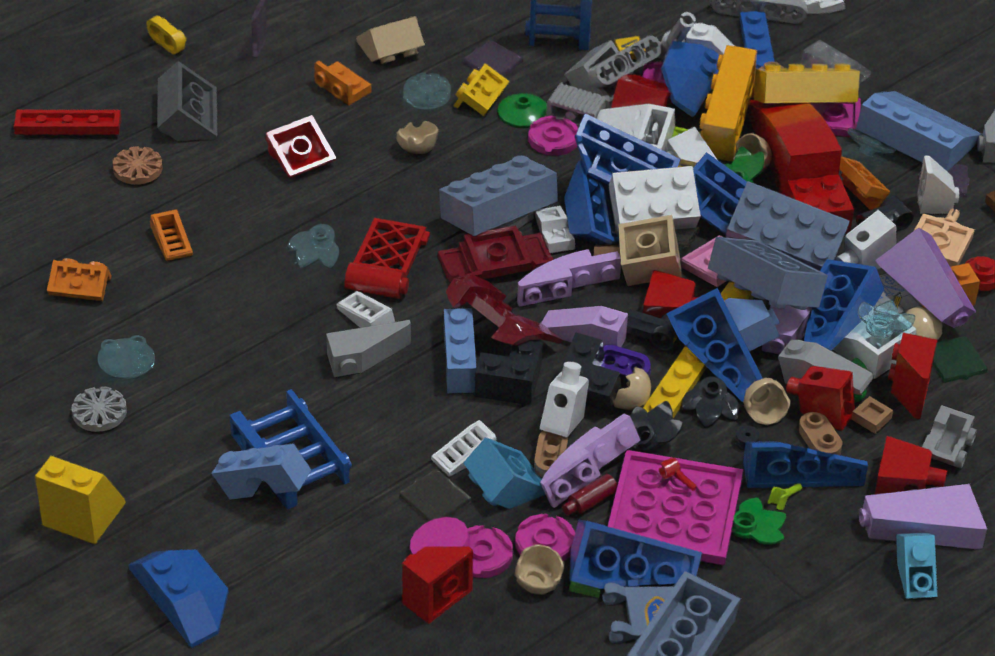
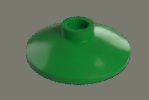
M525 93L510 95L504 98L498 106L500 119L504 123L516 128H530L534 121L546 117L547 103L543 99Z

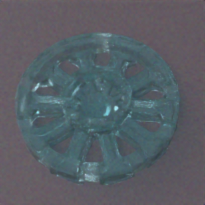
M416 74V77H410L407 79L406 84H404V98L415 107L425 109L440 107L447 103L451 97L449 81L444 77L441 78L438 74Z

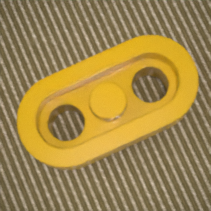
M155 16L147 21V30L152 39L171 54H177L185 49V35L182 31L169 24L166 19Z

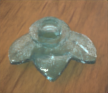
M318 224L312 227L310 231L299 232L288 243V248L297 250L296 258L300 268L318 259L324 265L331 268L339 256V248L334 242V230L326 224Z
M893 300L886 301L877 307L862 302L858 308V316L866 323V331L878 339L888 338L894 332L907 331L915 322V315L899 314Z

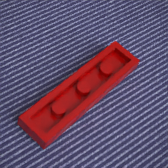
M17 110L14 131L15 134L119 135L121 110Z

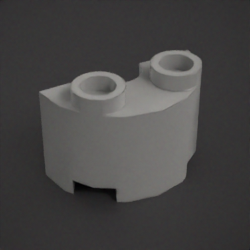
M941 405L934 420L932 430L927 435L922 447L932 452V459L962 468L967 456V452L964 451L966 445L972 446L977 434V429L972 428L974 416Z

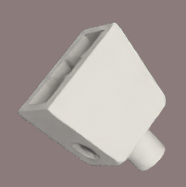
M879 210L846 234L845 252L836 257V261L875 266L877 269L881 268L877 264L876 259L896 245V225Z
M565 362L563 371L550 383L540 430L568 437L584 418L589 380L580 376L581 366L579 364Z

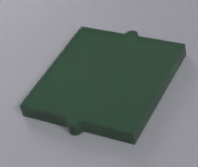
M967 336L950 340L943 339L942 342H937L933 365L945 383L959 379L968 380L971 376L987 373L988 368Z

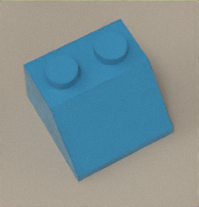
M487 437L482 440L463 462L470 472L469 478L484 491L483 497L493 506L498 504L511 509L546 495L540 483L541 477L535 472V469L521 451Z

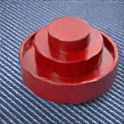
M974 257L965 262V264L969 263L980 280L978 290L990 291L995 289V260L989 257Z

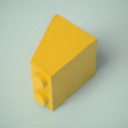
M50 456L35 475L42 525L87 542L96 544L125 505L123 496L104 474Z

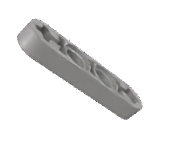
M712 0L711 3L714 11L720 14L740 16V12H765L766 20L788 23L803 22L808 10L807 4L803 0H737L736 6L733 5L734 0H725L726 4L721 3V0ZM743 1H750L754 6L752 8H745L741 3ZM774 4L778 7V10L769 11L765 6ZM794 9H798L799 13H794Z
M647 36L598 63L589 70L588 78L591 84L596 88H603L648 63L661 54V43L655 36ZM649 46V52L645 53L643 49ZM630 51L636 55V63L631 60ZM614 60L620 64V72L615 69ZM606 70L608 75L601 78L600 73Z

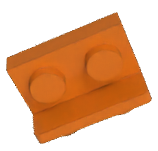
M320 61L314 63L315 82L347 105H351L371 93L370 83L338 61L328 67Z
M841 156L839 170L842 171L840 175L844 178L842 183L870 210L880 207L890 191L859 161Z
M69 258L62 259V261L53 260L47 292L49 295L103 301L107 281H111L112 275L108 267L100 262L92 261L89 264H83Z

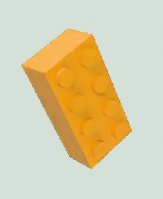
M726 45L724 55L719 54L717 70L719 71L718 74L713 75L711 89L714 90L712 94L708 93L705 109L708 110L706 114L702 113L700 120V129H702L700 135L717 159L733 162L737 149L735 144L740 139L755 84L757 50Z

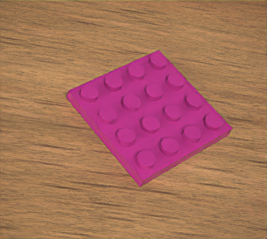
M626 450L608 527L702 552L700 561L725 565L743 469L675 458L678 460L684 475L698 486L695 491H692L680 480L676 479L675 476L663 479L659 474L658 470L662 467L660 462L672 457Z

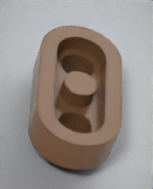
M817 412L804 414L800 419L799 433L808 447L813 450L840 455L842 440L829 420L823 414Z
M544 430L539 434L534 461V469L539 476L544 477L551 465L567 449L568 437Z

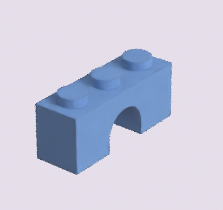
M472 308L444 309L447 393L475 392L476 356Z
M294 444L226 452L219 458V463L213 470L212 475L229 499L252 497L262 480L271 486L275 494L299 491L311 469Z

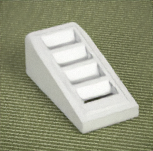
M359 291L336 304L338 310L360 328L395 322L391 308Z
M478 420L433 454L432 461L451 477L466 468L463 462L485 437L496 441V436ZM449 456L455 460L454 463L448 459Z

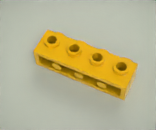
M766 64L765 69H755L754 100L763 103L858 102L860 71L850 69L849 64H835V68H827L825 64H812V68H804V65L789 64L788 69H781V65Z

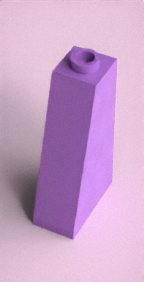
M917 228L876 259L877 264L941 322L955 328L965 324L969 317L976 313L932 235L926 231Z

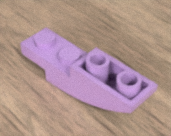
M587 249L547 262L518 282L517 303L519 306L569 297L572 296V288L620 279L621 257L618 251L591 256Z
M622 414L602 429L593 427L557 458L540 482L552 507L555 508L568 499L569 495L601 475L598 469L640 441L630 416Z

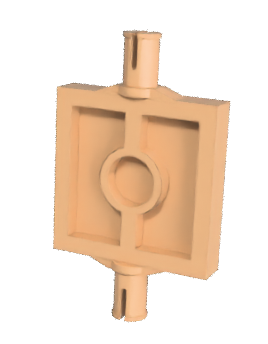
M950 209L946 218L933 217L923 213L915 230L920 228L932 235L950 267L959 265L973 238L975 229L962 226L956 222L960 216L958 210L954 212V209Z

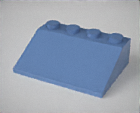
M896 91L874 93L861 106L856 127L857 130L923 162L924 156H930L947 172L977 144L978 136H983L982 133Z

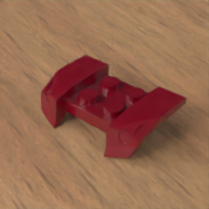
M517 226L488 230L476 236L465 234L464 241L459 242V248L438 251V258L446 278L450 282L454 278L467 274L486 279L525 271L530 273L553 260L541 233L523 236L521 231H518Z
M467 274L454 278L446 290L447 297L453 308H458L468 302L499 327L491 337L495 340L514 346L535 339L557 344L563 341L545 325L513 314L511 312L513 309L503 302L506 295L490 282L480 277Z

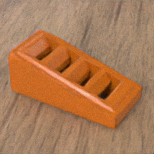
M177 209L151 215L150 226L166 261L193 255ZM173 226L171 229L162 230V228ZM176 233L174 236L165 237V235ZM177 240L180 241V242H178V243H173V244H169V245L167 244L168 242H172V241H177ZM183 247L181 250L170 252L171 249Z

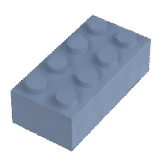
M516 156L508 162L496 164L486 171L473 173L471 177L451 182L450 185L439 189L441 218L476 236L557 202V173L542 164L528 159L526 156Z
M747 181L727 228L726 238L759 241L820 271L827 259L835 260L850 221Z
M716 237L708 269L718 274L717 278L729 282L733 281L736 288L752 291V296L759 299L769 300V305L785 309L786 305L799 310H806L807 307H819L828 277L827 274L756 240Z
M684 571L627 656H712L735 621L740 598Z

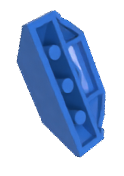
M672 41L661 68L666 86L671 93V102L693 117L711 90L713 75L718 74L717 62L719 55L716 51L708 49L702 44Z
M586 113L575 134V140L586 174L608 185L612 173L678 167L681 160Z
M706 152L693 167L700 217L726 236L727 228L747 181Z
M579 160L564 197L569 233L575 238L583 239L591 244H620L619 235H616L609 185L587 175L583 161Z
M197 550L156 551L128 565L129 570L191 648L219 634L220 623L228 597V588Z

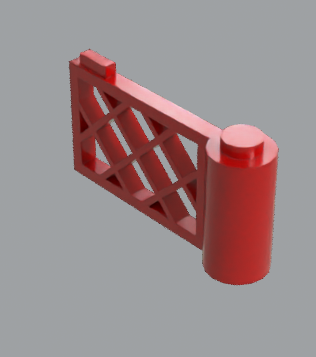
M374 218L354 262H350L347 267L345 289L400 299L402 294L406 295L409 287L407 275L420 246H426L430 232H427L424 226ZM377 229L389 230V232L380 234ZM414 234L417 236L406 239L404 235ZM394 238L399 240V242L389 244L387 241ZM378 243L383 246L374 250L370 247ZM406 248L409 252L399 254L397 250ZM388 253L392 256L385 260H382L380 257ZM370 259H373L376 262L373 264L362 263ZM399 263L402 270L390 268L389 266Z

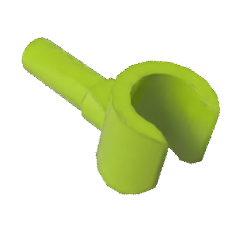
M797 483L788 489L773 487L767 503L777 504V509L783 510L788 497L802 490V485Z

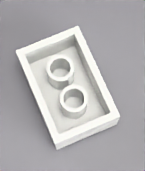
M693 166L612 173L609 190L616 235H619L618 224L668 215L673 216L675 230L696 228L700 219V210Z

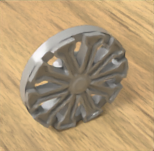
M109 387L86 389L84 393L76 396L72 404L73 420L79 427L88 431L98 432L112 429L124 420L127 413L126 401L123 395Z

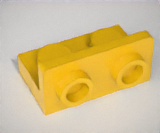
M485 63L479 71L474 69L466 80L470 83L469 85L463 83L455 94L458 100L453 106L458 109L464 101L484 116L509 81Z

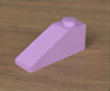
M604 306L549 310L541 324L545 325L562 340L572 342L575 332L603 340V346L615 345L621 347L626 339L628 314Z

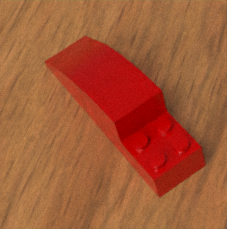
M750 100L747 115L755 134L763 138L770 145L772 159L769 168L780 194L849 220L846 234L851 231L854 208L839 176L842 149L826 121L810 103H763Z

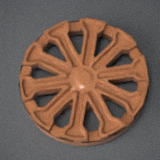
M130 147L127 151L124 149L113 160L114 175L120 181L128 184L151 182L161 174L163 169L162 158L159 153L147 147Z

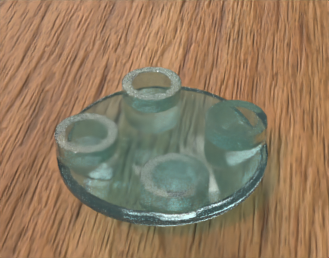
M139 335L132 336L131 338L104 340L98 353L100 368L107 374L118 378H133L143 375L153 367L155 362L154 351L146 344V339Z

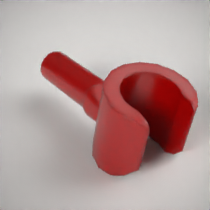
M669 458L660 462L662 467L658 471L663 479L675 476L676 479L680 480L692 491L696 490L698 486L684 475L677 459Z

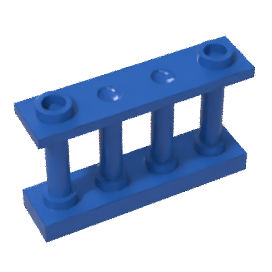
M531 0L530 21H526L525 36H530L529 46H534L536 34L574 36V39H579L580 50H589L592 0H581V4H576V7L537 4V0ZM537 14L573 16L575 19L580 20V24H575V27L536 24Z
M292 389L286 391L287 407L255 421L247 420L241 411L230 414L231 436L242 450L285 445L304 436L309 438L312 445L298 450L304 460L321 454L327 463L312 469L302 487L333 473L337 474L344 485L350 482L349 469H351L352 465L348 455L341 453L308 411L305 401L302 398H298ZM289 418H293L298 424L297 427L267 440L260 438L257 432ZM299 491L276 494L287 510L298 505L297 492Z

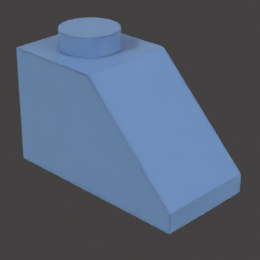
M736 298L724 300L749 351L780 336L775 327L780 322L773 308L767 311L762 300Z

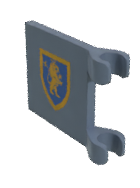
M616 583L605 584V593L602 596L604 604L612 605L626 601L630 623L629 625L622 621H614L611 624V632L609 633L610 641L612 643H624L632 639H639L673 587H623Z

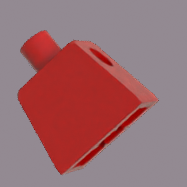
M653 270L643 305V313L661 318L666 313L697 299L698 297H694L695 282Z
M812 366L801 379L791 377L788 380L786 391L789 394L799 396L800 412L803 415L809 412L823 414L833 428L841 431L851 420L852 412L855 410L853 372Z
M887 436L875 495L925 489L926 484L944 487L947 470L930 467L932 452L929 449Z

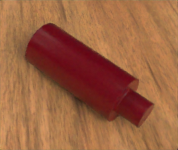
M605 474L569 495L568 502L562 505V509L568 516L574 512L580 515L614 495L618 485L611 475Z

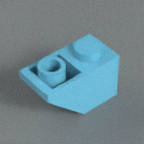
M929 533L896 534L897 565L905 597H937L935 535Z

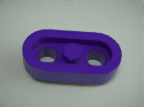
M615 345L603 346L605 357L601 367L620 372V378L625 381H629L626 376L633 374L634 367L643 369L650 376L651 364L646 355ZM607 361H614V362H615V363L612 364V365L606 364Z

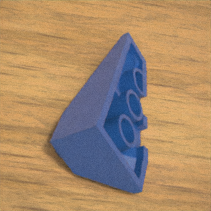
M829 259L825 261L820 272L827 274L828 277L820 306L811 307V317L807 321L804 341L817 343L832 351L874 309L884 291L875 266Z
M718 288L666 313L679 340L744 402L746 389L753 382L763 378Z
M578 520L571 547L570 581L600 589L604 588L607 583H616L623 587L674 584L678 582L684 571L694 576L697 575L702 552L590 521Z

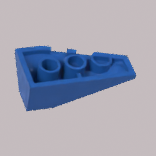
M776 441L745 443L743 464L747 488L792 487L797 483L801 484L802 487L865 486L868 469L867 461Z

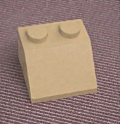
M416 16L370 29L356 37L358 44L371 62L380 60L381 64L396 60L395 55L402 53L404 57L415 55L418 53L417 49L425 45Z
M672 215L618 224L621 266L627 286L649 283L653 270L682 277L680 254Z

